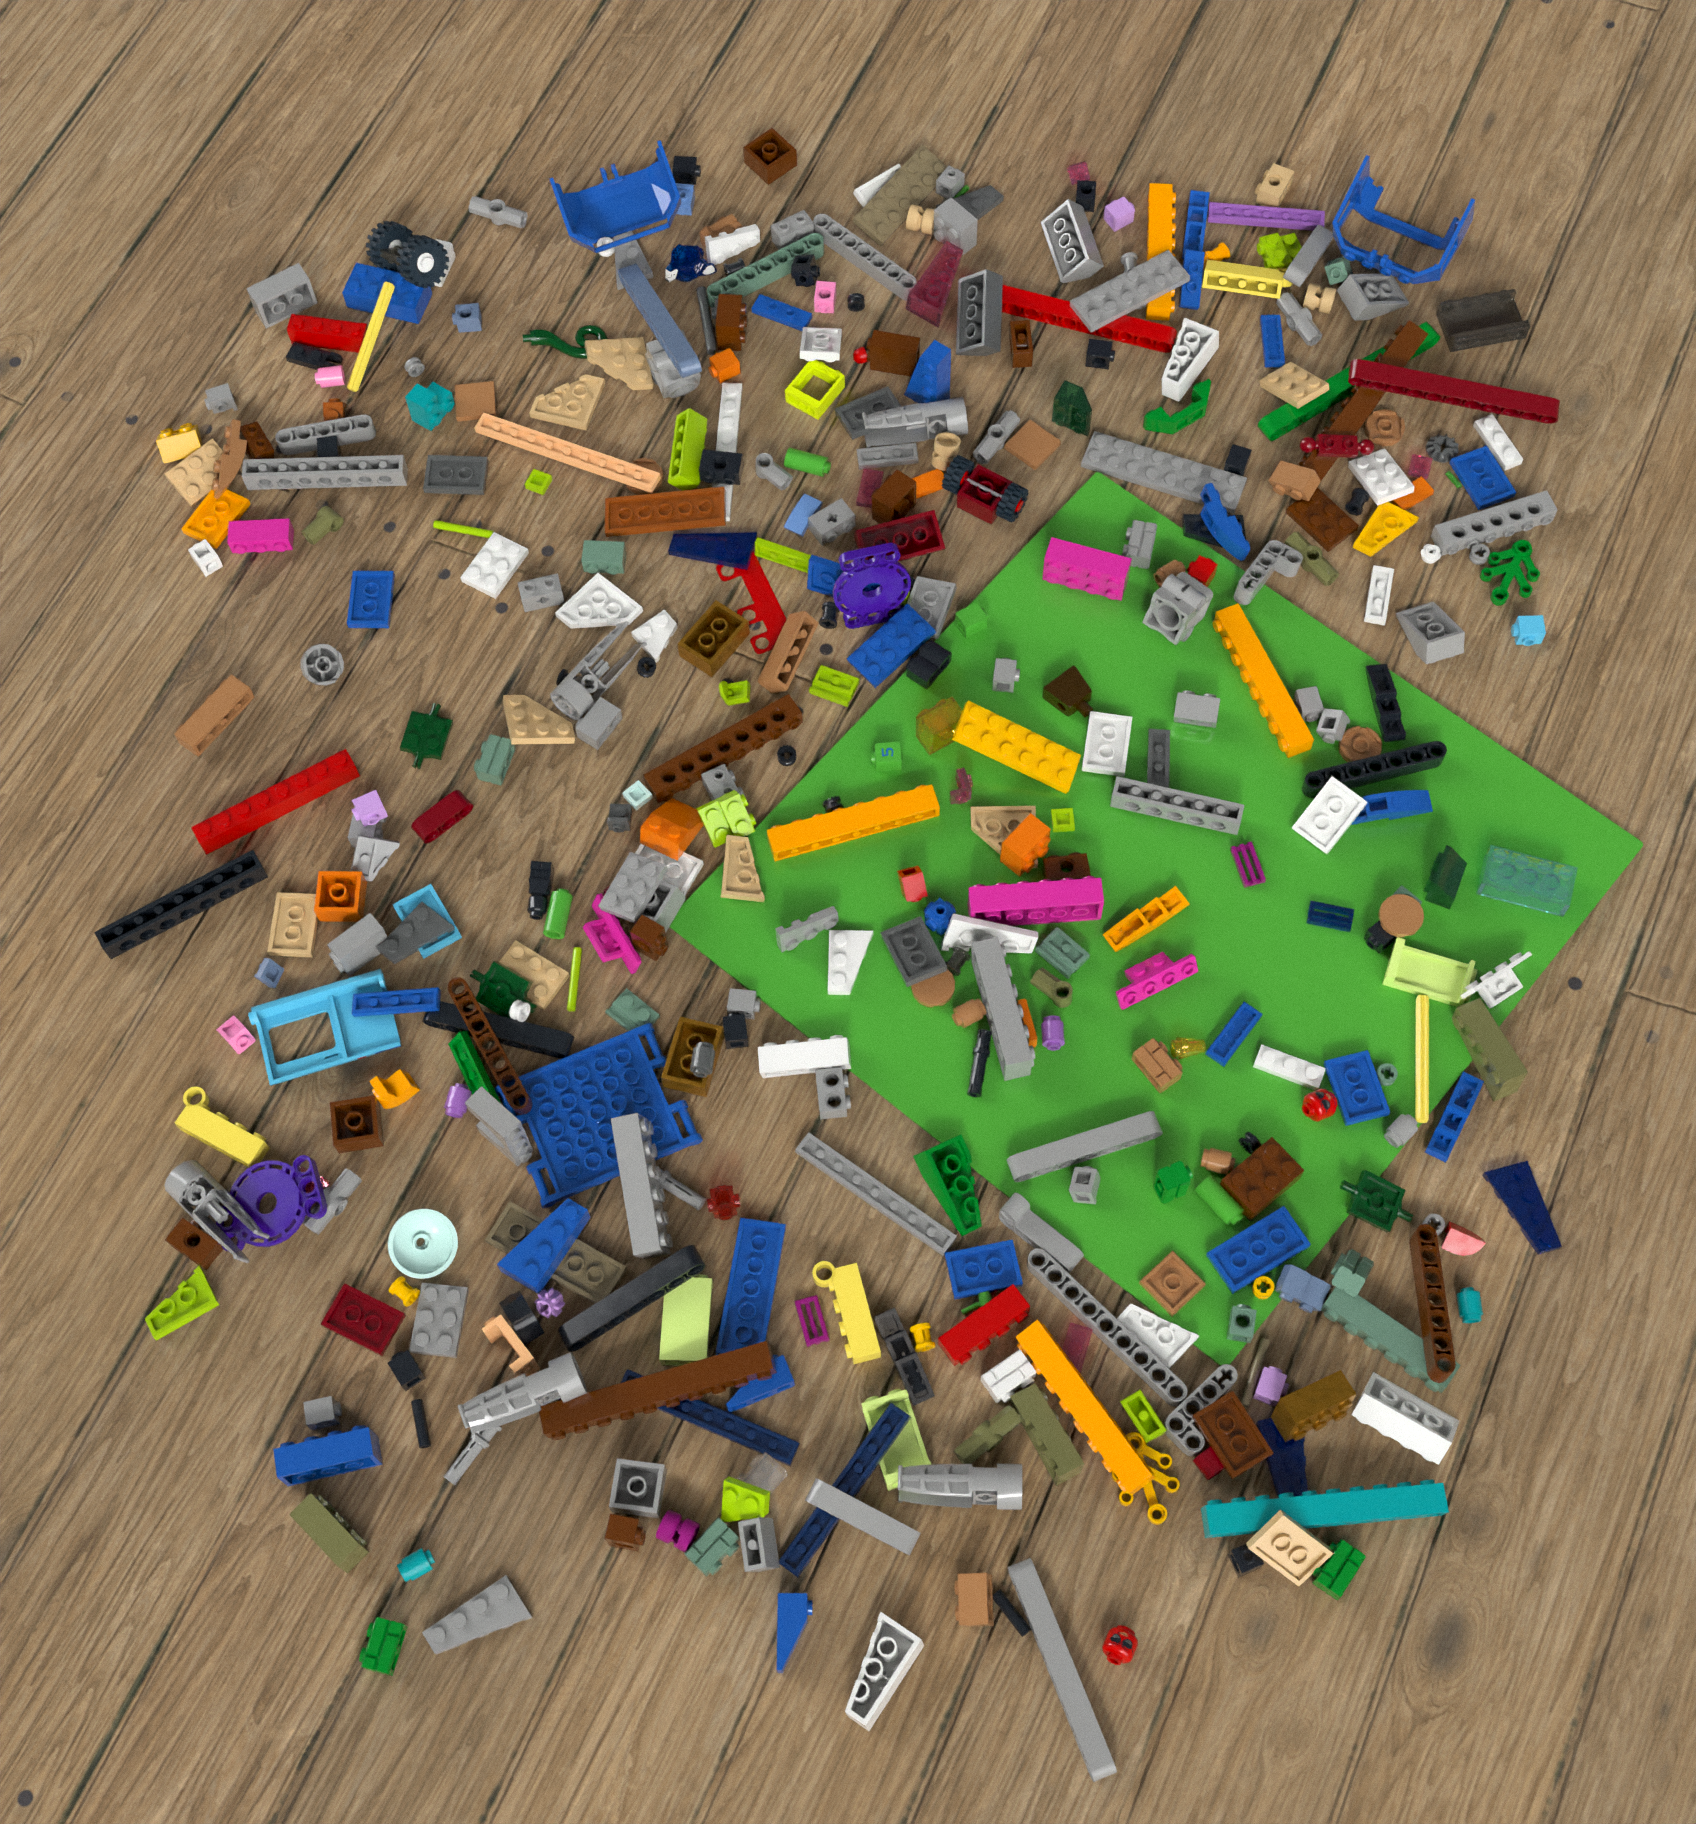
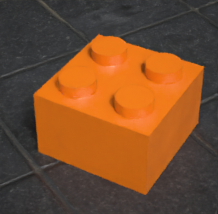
M1030 813L1002 842L1000 862L1019 877L1024 872L1028 873L1034 867V861L1038 857H1044L1048 852L1051 829Z
M318 872L314 912L319 921L358 922L363 918L367 881L362 872Z

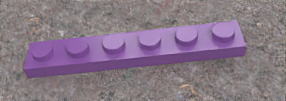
M1209 202V223L1314 231L1318 224L1324 227L1325 211Z

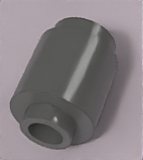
M698 1042L696 1047L693 1048L690 1071L697 1077L704 1078L713 1072L715 1050L712 1044Z

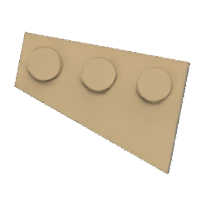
M726 835L721 898L764 902L765 898L760 887V879L756 872L748 837Z

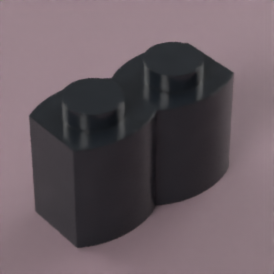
M932 640L927 644H923L918 651L919 655L911 658L906 665V676L925 689H928L935 682L952 659L951 652Z

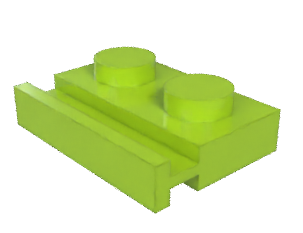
M821 665L812 686L809 688V693L848 707L860 683L859 678Z

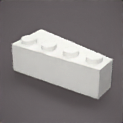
M1184 318L1182 328L1177 336V342L1172 349L1171 358L1168 360L1162 377V395L1178 402L1182 399L1219 348V331Z
M882 1612L879 1614L878 1623L872 1634L867 1654L863 1659L862 1668L845 1710L850 1719L870 1731L924 1647L922 1639Z

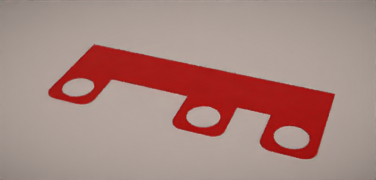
M754 551L717 565L716 571L722 581H728L741 576L754 604L738 609L737 614L742 616L745 610H753L755 618L749 621V625L763 621L767 632L753 636L750 639L755 653L762 654L772 650L787 619ZM726 565H730L734 568V573L727 577L722 575L721 569ZM766 638L769 641V645L765 649H759L756 647V640Z

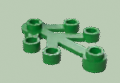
M1527 540L1515 542L1509 550L1490 553L1487 560L1488 564L1496 567L1484 568L1481 571L1480 579L1484 582L1491 581L1493 576L1506 573L1500 587H1496L1490 596L1492 603L1496 606L1506 603L1509 597L1507 590L1513 577H1515L1520 587L1518 593L1521 597L1528 598L1533 591L1532 586L1528 584L1527 580L1536 582L1540 576V571L1535 568L1530 558L1532 547ZM1514 557L1512 562L1497 566L1501 560ZM1521 560L1528 571L1526 578L1519 566Z

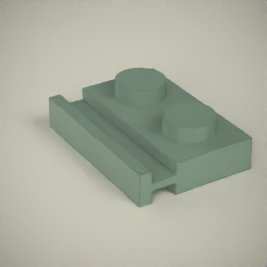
M1058 927L1035 949V952L1067 979L1090 958V954Z
M627 988L612 1003V1006L605 1011L609 1017L627 1031L648 1023L653 1025L660 1017L656 1011Z

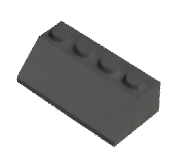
M986 269L958 279L956 355L988 356L1001 352L1002 275Z

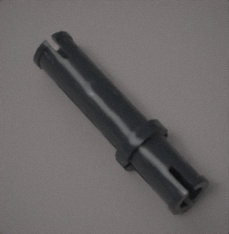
M986 1029L978 1030L976 1046L972 1052L974 1058L967 1095L975 1098L982 1095L987 1058L990 1057L991 1052L989 1051L992 1032Z

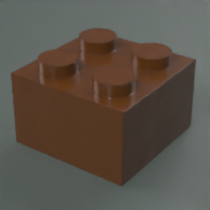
M773 128L743 147L744 163L768 185L797 166L796 149Z
M719 294L715 325L718 350L730 348L732 351H741L742 343H746V331H744L748 323L746 303H743L742 295Z
M898 469L892 475H888L884 484L880 488H876L871 495L872 519L882 524L904 518L916 505V481Z
M375 1095L330 1102L333 1145L339 1154L384 1146L381 1107Z

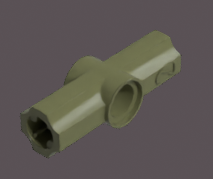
M1299 532L1292 533L1285 540L1284 544L1302 554L1301 567L1307 572H1312L1324 586L1331 585L1338 578L1339 572L1322 556V550L1317 546H1312Z
M1006 1406L990 1421L986 1420L973 1431V1435L954 1450V1453L962 1464H972L986 1451L990 1452L1003 1441V1437L1022 1422L1021 1418L1012 1407Z

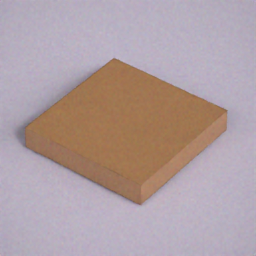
M494 381L455 385L457 422L478 420L483 413L496 417Z
M1029 420L1004 445V449L1036 470L1061 445V441L1032 420Z
M1171 1251L1139 1281V1284L1171 1317L1206 1285L1174 1251Z

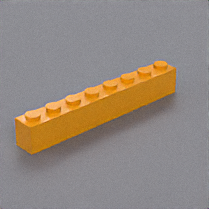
M1149 184L1147 260L1167 250L1171 253L1172 250H1175V238H1172V235H1175L1176 223H1172V219H1175L1176 207H1172V204H1175L1176 192H1173V184ZM1175 289L1147 303L1146 320L1169 321L1170 313H1174L1175 301L1171 300V297L1175 295Z
M1239 603L1216 611L1213 621L1214 630L1220 633L1224 648L1229 650L1234 666H1238L1242 681L1249 686L1250 695L1253 700L1257 701L1262 717H1266L1270 732L1277 737L1280 750L1285 752L1287 758L1311 750L1314 738Z
M932 784L927 786L920 785L913 790L898 791L888 797L880 796L873 801L866 803L858 802L851 807L837 808L830 813L815 814L812 818L797 819L783 826L775 825L766 830L767 839L774 861H779L937 817L940 815V806Z
M1037 1319L1016 1336V1339L1019 1341L1017 1347L1025 1356H1030L1033 1361L1031 1365L1036 1370V1373L1038 1375L1043 1374L1046 1378L1045 1385L1052 1394L1057 1393L1061 1399L1058 1403L1067 1414L1070 1412L1075 1418L1073 1424L1080 1433L1085 1432L1089 1437L1087 1443L1095 1453L1100 1452L1104 1458L1101 1461L1110 1473L1113 1471L1118 1477L1116 1483L1124 1493L1128 1491L1134 1495L1156 1478L1150 1467L1043 1322Z

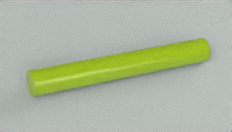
M437 520L433 524V527L436 529L490 538L494 533L491 530Z
M580 947L573 948L567 1002L568 1011L576 1010L582 948Z

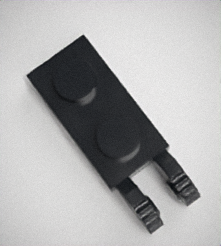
M293 342L286 355L288 362L315 370L336 366L334 363L341 364L343 361L342 356L335 352H328Z

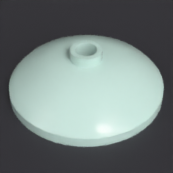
M416 1209L404 1214L395 1222L388 1237V1253L393 1264L405 1275L418 1279L431 1278L446 1270L452 1263L458 1248V1237L453 1224L442 1213L432 1209ZM419 1238L424 1239V1244L421 1246L416 1244Z

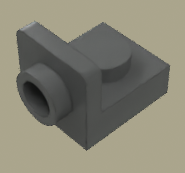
M610 804L609 817L607 818L609 830L618 833L631 830V804Z

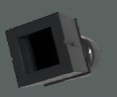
M531 861L529 894L531 896L528 900L527 911L531 919L541 920L547 912L548 896L553 888L554 868L552 862Z

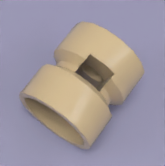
M912 204L907 215L906 229L916 232L920 229L922 233L933 235L934 209L927 208L923 210L922 206Z
M1309 283L1303 307L1309 310L1318 308L1319 312L1330 314L1336 289L1330 287L1321 289L1320 285Z
M949 432L936 435L931 460L935 468L947 471L946 469L950 466V462H953V458L957 456L960 450L961 440L957 435Z

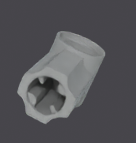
M761 453L756 457L755 470L759 478L767 479L781 491L790 485L793 476L776 464L770 454Z

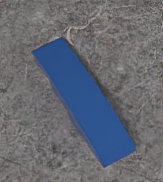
M1190 191L1182 259H1184V251L1186 249L1203 251L1210 192Z
M1463 1071L1425 1153L1446 1163L1484 1081Z

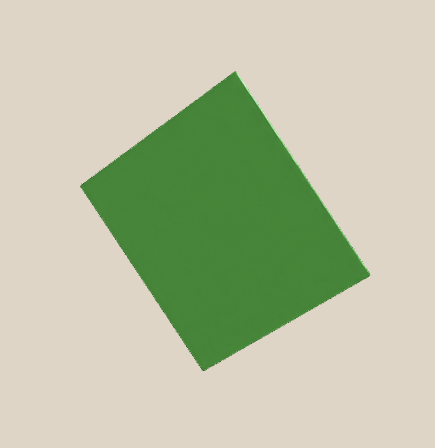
M1096 472L968 605L970 606L977 602L981 608H985L989 616L987 628L965 639L954 620L939 638L934 641L952 653L950 664L937 677L935 682L928 689H925L908 678L906 670L755 828V832L748 835L756 872L760 879V887L765 898L764 902L721 898L723 862L682 904L670 928L747 990L756 991L757 997L809 1039L821 1038V1040H826L834 1035H842L843 1038L847 1037L850 1044L852 1068L848 1069L850 1072L939 1143L962 1134L971 1154L972 1163H970V1166L973 1170L1010 1198L1014 1193L1023 1196L1029 1202L1030 1210L1078 1247L1086 1260L1158 1317L1199 1335L1200 1337L1193 1345L1219 1366L1224 1364L1230 1365L1247 1344L1246 1342L1227 1339L1232 1307L1238 1304H1245L1251 1306V1309L1257 1310L1254 1327L1255 1334L1282 1299L1279 1298L1280 1294L1276 1291H1273L1272 1295L1267 1299H1258L1252 1292L1254 1281L1232 1294L1206 1256L1207 1252L1284 1206L1311 1245L1263 1276L1269 1277L1274 1282V1286H1276L1285 1264L1294 1265L1305 1271L1350 1215L1346 1211L1351 1201V1193L1340 1189L1341 1182L1346 1180L1356 1185L1363 1170H1367L1380 1177L1405 1146L1404 1144L1395 1148L1389 1144L1384 1138L1386 1129L1401 1114H1409L1415 1118L1416 998L1418 995L1382 985L1394 942L1379 954L1376 950L1369 948L1364 939L1367 930L1379 921L1378 913L1381 904L1388 897L1392 896L1401 885L1420 899L1424 912L1421 928L1414 935L1399 938L1405 939V946L1469 964L1471 960L1475 961L1474 969H1477V974L1474 981L1477 980L1478 983L1482 982L1480 977L1489 971H1492L1493 974L1496 973L1494 968L1505 961L1507 964L1511 963L1509 958L1521 952L1524 955L1529 951L1532 955L1511 968L1523 985V988L1490 1009L1478 991L1471 994L1469 1002L1481 998L1500 1027L1643 847V842L1391 670L1389 672L1397 690L1396 699L1402 713L1401 721L1406 737L1405 740L1384 742L1375 715L1365 670L1366 666L1380 663L1284 597L1263 585L1251 603L1239 605L1292 700L1296 690L1317 686L1323 709L1343 710L1349 717L1350 723L1347 724L1345 731L1354 726H1360V728H1371L1379 735L1382 740L1380 754L1432 741H1440L1447 747L1446 755L1439 767L1350 789L1361 798L1367 795L1394 791L1428 790L1433 812L1393 820L1385 818L1350 825L1331 851L1325 854L1292 829L1293 825L1315 799L1306 797L1302 792V786L1309 772L1348 762L1339 753L1340 741L1335 740L1333 744L1326 743L1316 732L1320 718L1313 722L1304 721L1314 738L1311 750L1287 758L1285 752H1282L1278 746L1277 737L1270 732L1266 717H1262L1257 701L1252 699L1249 686L1242 681L1238 666H1234L1229 650L1224 648L1220 633L1214 630L1213 621L1216 611L1238 604L1234 600V593L1245 571L1203 542L1183 536V529L1102 473ZM1134 520L1157 524L1150 566L1148 569L1138 568V566L1130 567L1129 580L1122 601L1117 599L1111 600L1102 595L1089 594L1083 590L1070 589L1065 585L1052 584L1042 580L1044 558L1051 537L1122 556L1124 544H1129V540H1126L1127 528H1132ZM1199 555L1210 558L1218 564L1216 575L1208 586L1213 592V598L1204 618L1194 626L1191 635L1185 642L1180 641L1175 645L1167 640L1163 634L1142 623L1150 607L1154 592L1160 588L1154 579V573L1157 572V569L1173 560H1177L1184 564L1186 568L1185 573L1188 574V566L1192 561L1195 562ZM996 658L1017 660L1016 669H1020L1019 682L1015 681L1013 693L992 690ZM1074 665L1092 690L1091 700L1088 704L1093 708V712L1132 717L1125 775L1122 778L1147 783L1149 729L1170 730L1169 788L1243 804L1244 810L1238 834L1234 835L1110 807L1117 776L1082 771L1090 715L1083 717L1078 711L1071 716L1064 715L1042 698L1043 687ZM1192 691L1195 692V695L1200 696L1214 694L1216 698H1220L1216 728L1174 722L1178 692ZM969 700L1080 754L1081 757L1069 792L1066 794L952 740L965 703ZM900 742L902 770L876 772V764H871V751H875V743ZM1350 773L1352 776H1358L1355 773ZM1309 783L1311 786H1314V787L1317 786V785L1314 784V783ZM932 784L940 806V815L937 817L774 861L766 830L775 825L783 826L790 824L797 819L812 818L815 814H826L822 803L828 800V798L831 799V797L839 796L841 799L840 803L843 804L844 808H848L858 802L866 803L880 796L888 797L898 791L913 790L920 785L927 786ZM1035 806L1036 818L1051 829V840L1048 844L1049 850L1044 857H1038V868H1032L1028 873L1024 872L1019 877L1001 863V855L971 830V807ZM1073 808L1075 830L1053 832L1051 809ZM1252 841L1266 881L1265 883L1244 888L1230 848L1231 846L1238 847L1239 844L1246 845L1247 842ZM1246 850V852H1247V854H1248V857H1249V860H1250V862H1251L1252 868H1253V870H1254L1255 876H1256L1257 879H1259L1258 876H1257L1256 870H1255V868H1254L1253 862H1252V860H1251L1250 854H1249L1248 850ZM1502 850L1507 852L1508 856L1505 858L1497 857L1493 854V851ZM1074 852L1087 853L1091 876L1101 878L1104 905L1101 920L1013 926L1038 932V940L1032 953H1006V957H1004L1005 964H1009L1011 968V985H1016L1018 993L1016 1001L1020 999L1027 1000L1038 1038L1037 1045L1034 1047L1035 1059H1033L1034 1067L1031 1068V1075L1004 1081L991 1036L989 1051L991 1052L990 1057L987 1058L982 1095L977 1098L968 1096L967 1091L974 1058L972 1052L976 1046L978 1030L986 1029L990 1031L986 1014L983 1016V1019L966 1028L957 1026L952 1019L954 1008L971 999L976 1000L979 998L982 1001L971 963V948H969V951H960V948H949V951H941V943L945 933L939 936L935 931H931L927 927L947 965V969L954 977L955 992L951 1000L945 1005L926 1007L914 998L911 986L906 987L881 938L880 932L920 916L925 923V908L932 901L935 903L939 898L944 902H950L955 907L956 914L969 917V887L977 884L992 886L997 883L1017 884L1020 881H1028L1029 883L1044 880L1043 859L1052 855L1060 857L1068 856ZM1238 852L1247 879L1251 881L1242 854ZM1512 854L1550 863L1552 866L1544 865L1550 867V869H1545L1514 861L1510 858L1513 857ZM918 865L923 872L928 896L923 897L918 902H907L902 895L897 871ZM1564 866L1569 869V872L1558 873L1554 870V867ZM1068 868L1061 869L1063 872L1066 873L1071 872V870ZM1176 886L1190 905L1153 931L1115 952L1102 934L1137 908L1140 910L1157 897L1159 899ZM832 906L835 907L838 912V922L833 928L818 932L813 939L800 942L793 950L780 951L777 946L775 928L780 926L784 929L789 928L795 920L799 919L804 922L807 921L811 914ZM1056 927L1061 929L1090 954V958L1069 979L1035 952L1036 947ZM829 930L873 931L872 939L869 942L866 955L861 963L850 995H828ZM1161 952H1164L1173 963L1190 954L1195 956L1198 967L1197 973L1124 1010L1119 1007L1116 991L1132 984L1126 978L1125 970ZM1043 967L1059 980L1071 984L1073 988L1072 1002L1068 1007H1057L1051 998L1030 984V980L1038 969ZM1060 992L1057 995L1060 997H1065L1068 994L1065 992ZM1429 999V1114L1472 1062V1058L1452 1021V1016L1457 1007ZM1246 1002L1261 1012L1262 1017L1225 1067L1205 1055L1206 1051L1242 1003ZM1059 1016L1063 1022L1065 1044L1059 1050L1051 1051L1042 1045L1041 1024L1044 1017ZM1152 1038H1155L1158 1043L1161 1041L1167 1047V1054L1171 1059H1177L1183 1068L1181 1070L1183 1072L1181 1079L1162 1093L1156 1090L1132 1061L1134 1051ZM1261 1044L1325 1068L1324 1061L1368 1050L1376 1072L1379 1066L1385 1063L1392 1064L1398 1071V1076L1392 1085H1381L1390 1114L1345 1126L1337 1104L1335 1114L1319 1122L1311 1120L1304 1115L1302 1105L1304 1096L1315 1090L1254 1068L1253 1065ZM1325 1070L1319 1089H1326L1333 1093ZM1385 1070L1382 1074H1384L1385 1079H1389V1071ZM1145 1112H1155L1163 1132L1161 1136L1025 1181L1014 1182L1007 1163V1158L1012 1155ZM1246 1132L1252 1133L1260 1141L1261 1146L1273 1137L1304 1169L1301 1178L1251 1222L1243 1215V1218L1235 1225L1232 1223L1226 1225L1195 1192L1197 1186L1210 1175L1219 1184L1227 1176L1205 1170V1167L1200 1166L1204 1148L1209 1150L1210 1148L1232 1152L1231 1157L1235 1158L1234 1170L1251 1155L1245 1151L1246 1148H1242L1243 1146L1238 1141L1241 1137L1245 1138ZM1177 1161H1181L1184 1166H1189L1193 1175L1186 1195L1177 1199L1174 1197L1172 1201L1163 1204L1153 1188L1157 1171L1166 1166L1170 1167L1171 1164ZM1090 1166L1098 1170L1101 1179L1096 1196V1204L1073 1202L1069 1188L1075 1167ZM1171 1251H1174L1206 1283L1205 1287L1173 1317L1139 1284V1281ZM1261 1282L1257 1289H1261L1260 1292L1265 1293L1269 1286L1265 1287L1266 1283ZM1244 1318L1236 1319L1239 1326H1248Z

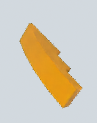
M1174 886L1159 899L1156 897L1140 910L1138 908L1102 935L1114 951L1118 952L1153 931L1190 904L1179 889Z

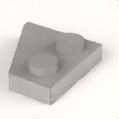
M357 835L351 871L362 872L366 881H373L381 867H384L395 849H398L399 841Z

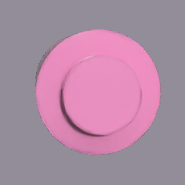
M343 366L318 368V372L315 373L316 384H320L321 388L345 385Z

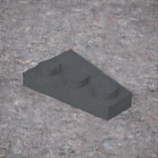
M989 185L954 198V200L979 220L1003 202L1004 196Z
M421 902L379 945L377 950L393 964H396L417 952L418 948L429 942L430 944L438 940L439 936L446 932L450 933L455 928L425 903Z

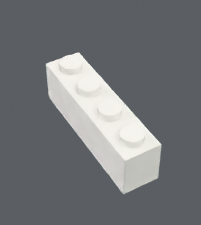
M834 1035L826 1040L810 1038L808 1042L789 1040L786 1041V1044L780 1045L769 1042L763 1044L764 1046L758 1047L759 1072L762 1078L815 1073L817 1069L842 1067V1070L852 1069L850 1044L847 1037L843 1038L842 1035Z

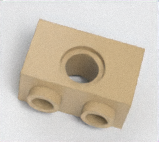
M1273 163L1270 170L1265 171L1262 184L1259 183L1255 190L1257 195L1256 203L1267 207H1279L1292 185L1294 171Z

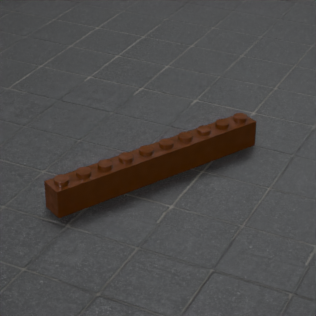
M1410 320L1405 326L1400 324L1394 332L1396 335L1395 339H1389L1383 347L1386 350L1384 354L1379 353L1373 362L1403 368L1406 366L1428 335L1427 332ZM1355 386L1351 391L1354 395L1351 398L1347 397L1341 405L1343 410L1340 413L1337 411L1330 420L1332 425L1330 427L1326 426L1320 434L1355 436L1386 392ZM1314 449L1308 457L1304 455L1298 465L1315 470L1320 481H1322L1338 457L1317 456L1316 449Z
M767 1341L591 1391L565 1403L560 1400L541 1406V1411H539L543 1433L549 1439L560 1440L571 1432H575V1434L589 1431V1427L596 1425L598 1427H605L612 1424L611 1421L616 1419L621 1421L629 1420L635 1417L634 1414L641 1412L650 1414L656 1412L657 1408L661 1406L674 1407L679 1405L682 1400L689 1399L694 1401L703 1398V1394L706 1393L719 1394L725 1392L726 1388L735 1385L738 1388L748 1385L751 1380L758 1379V1381L770 1379L772 1374L777 1373L771 1346Z

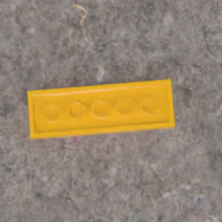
M969 700L964 705L952 740L1065 794L1069 792L1081 757L1080 754Z

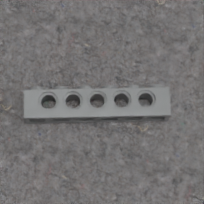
M1546 490L1437 524L1433 528L1431 538L1434 544L1440 548L1441 556L1446 554L1452 555L1465 548L1471 549L1476 544L1491 543L1500 537H1510L1516 532L1529 531L1539 525H1548L1553 521L1558 509Z
M1118 776L1116 777L1110 807L1234 835L1238 834L1244 810L1243 804Z

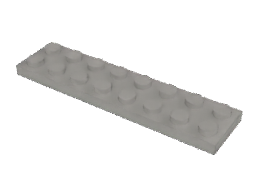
M1096 431L1092 435L1081 462V467L1203 505L1204 503L1200 496L1205 484L1213 483L1215 490H1218L1222 506L1226 508L1227 512L1232 514L1236 511L1247 481V477Z

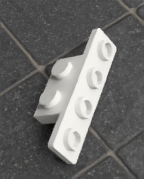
M1529 951L1524 955L1521 952L1509 958L1511 963L1507 964L1505 961L1494 968L1496 973L1493 974L1492 971L1484 974L1480 977L1482 982L1478 983L1476 980L1465 987L1467 991L1460 996L1464 999L1478 991L1489 1009L1496 1006L1523 988V985L1511 968L1532 955Z

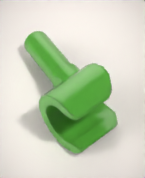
M988 1291L979 1293V1302L961 1310L963 1315L982 1307L992 1300Z

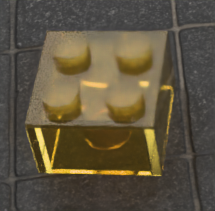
M953 696L940 700L934 707L924 709L916 716V737L929 755L954 742L952 738L963 710Z

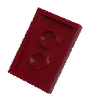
M344 1283L322 1320L321 1326L382 1357L406 1315Z

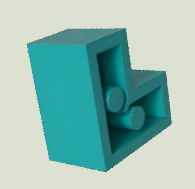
M432 382L427 389L417 383L405 396L412 421L429 431L438 426L442 418L455 405L452 392L435 382Z

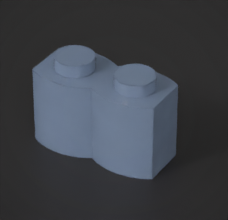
M1285 1264L1274 1291L1280 1294L1279 1298L1290 1303L1294 1300L1300 1304L1298 1308L1312 1313V1311H1321L1331 1285L1294 1265Z

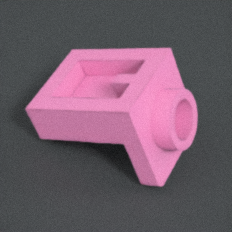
M234 1015L216 1029L238 1054H241L256 1041Z

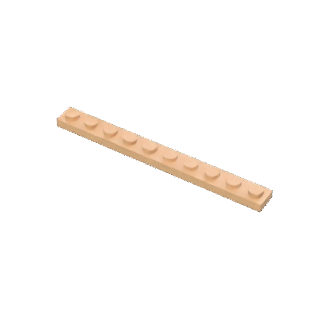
M486 413L482 414L474 427L476 433L653 493L661 479V475L658 472Z

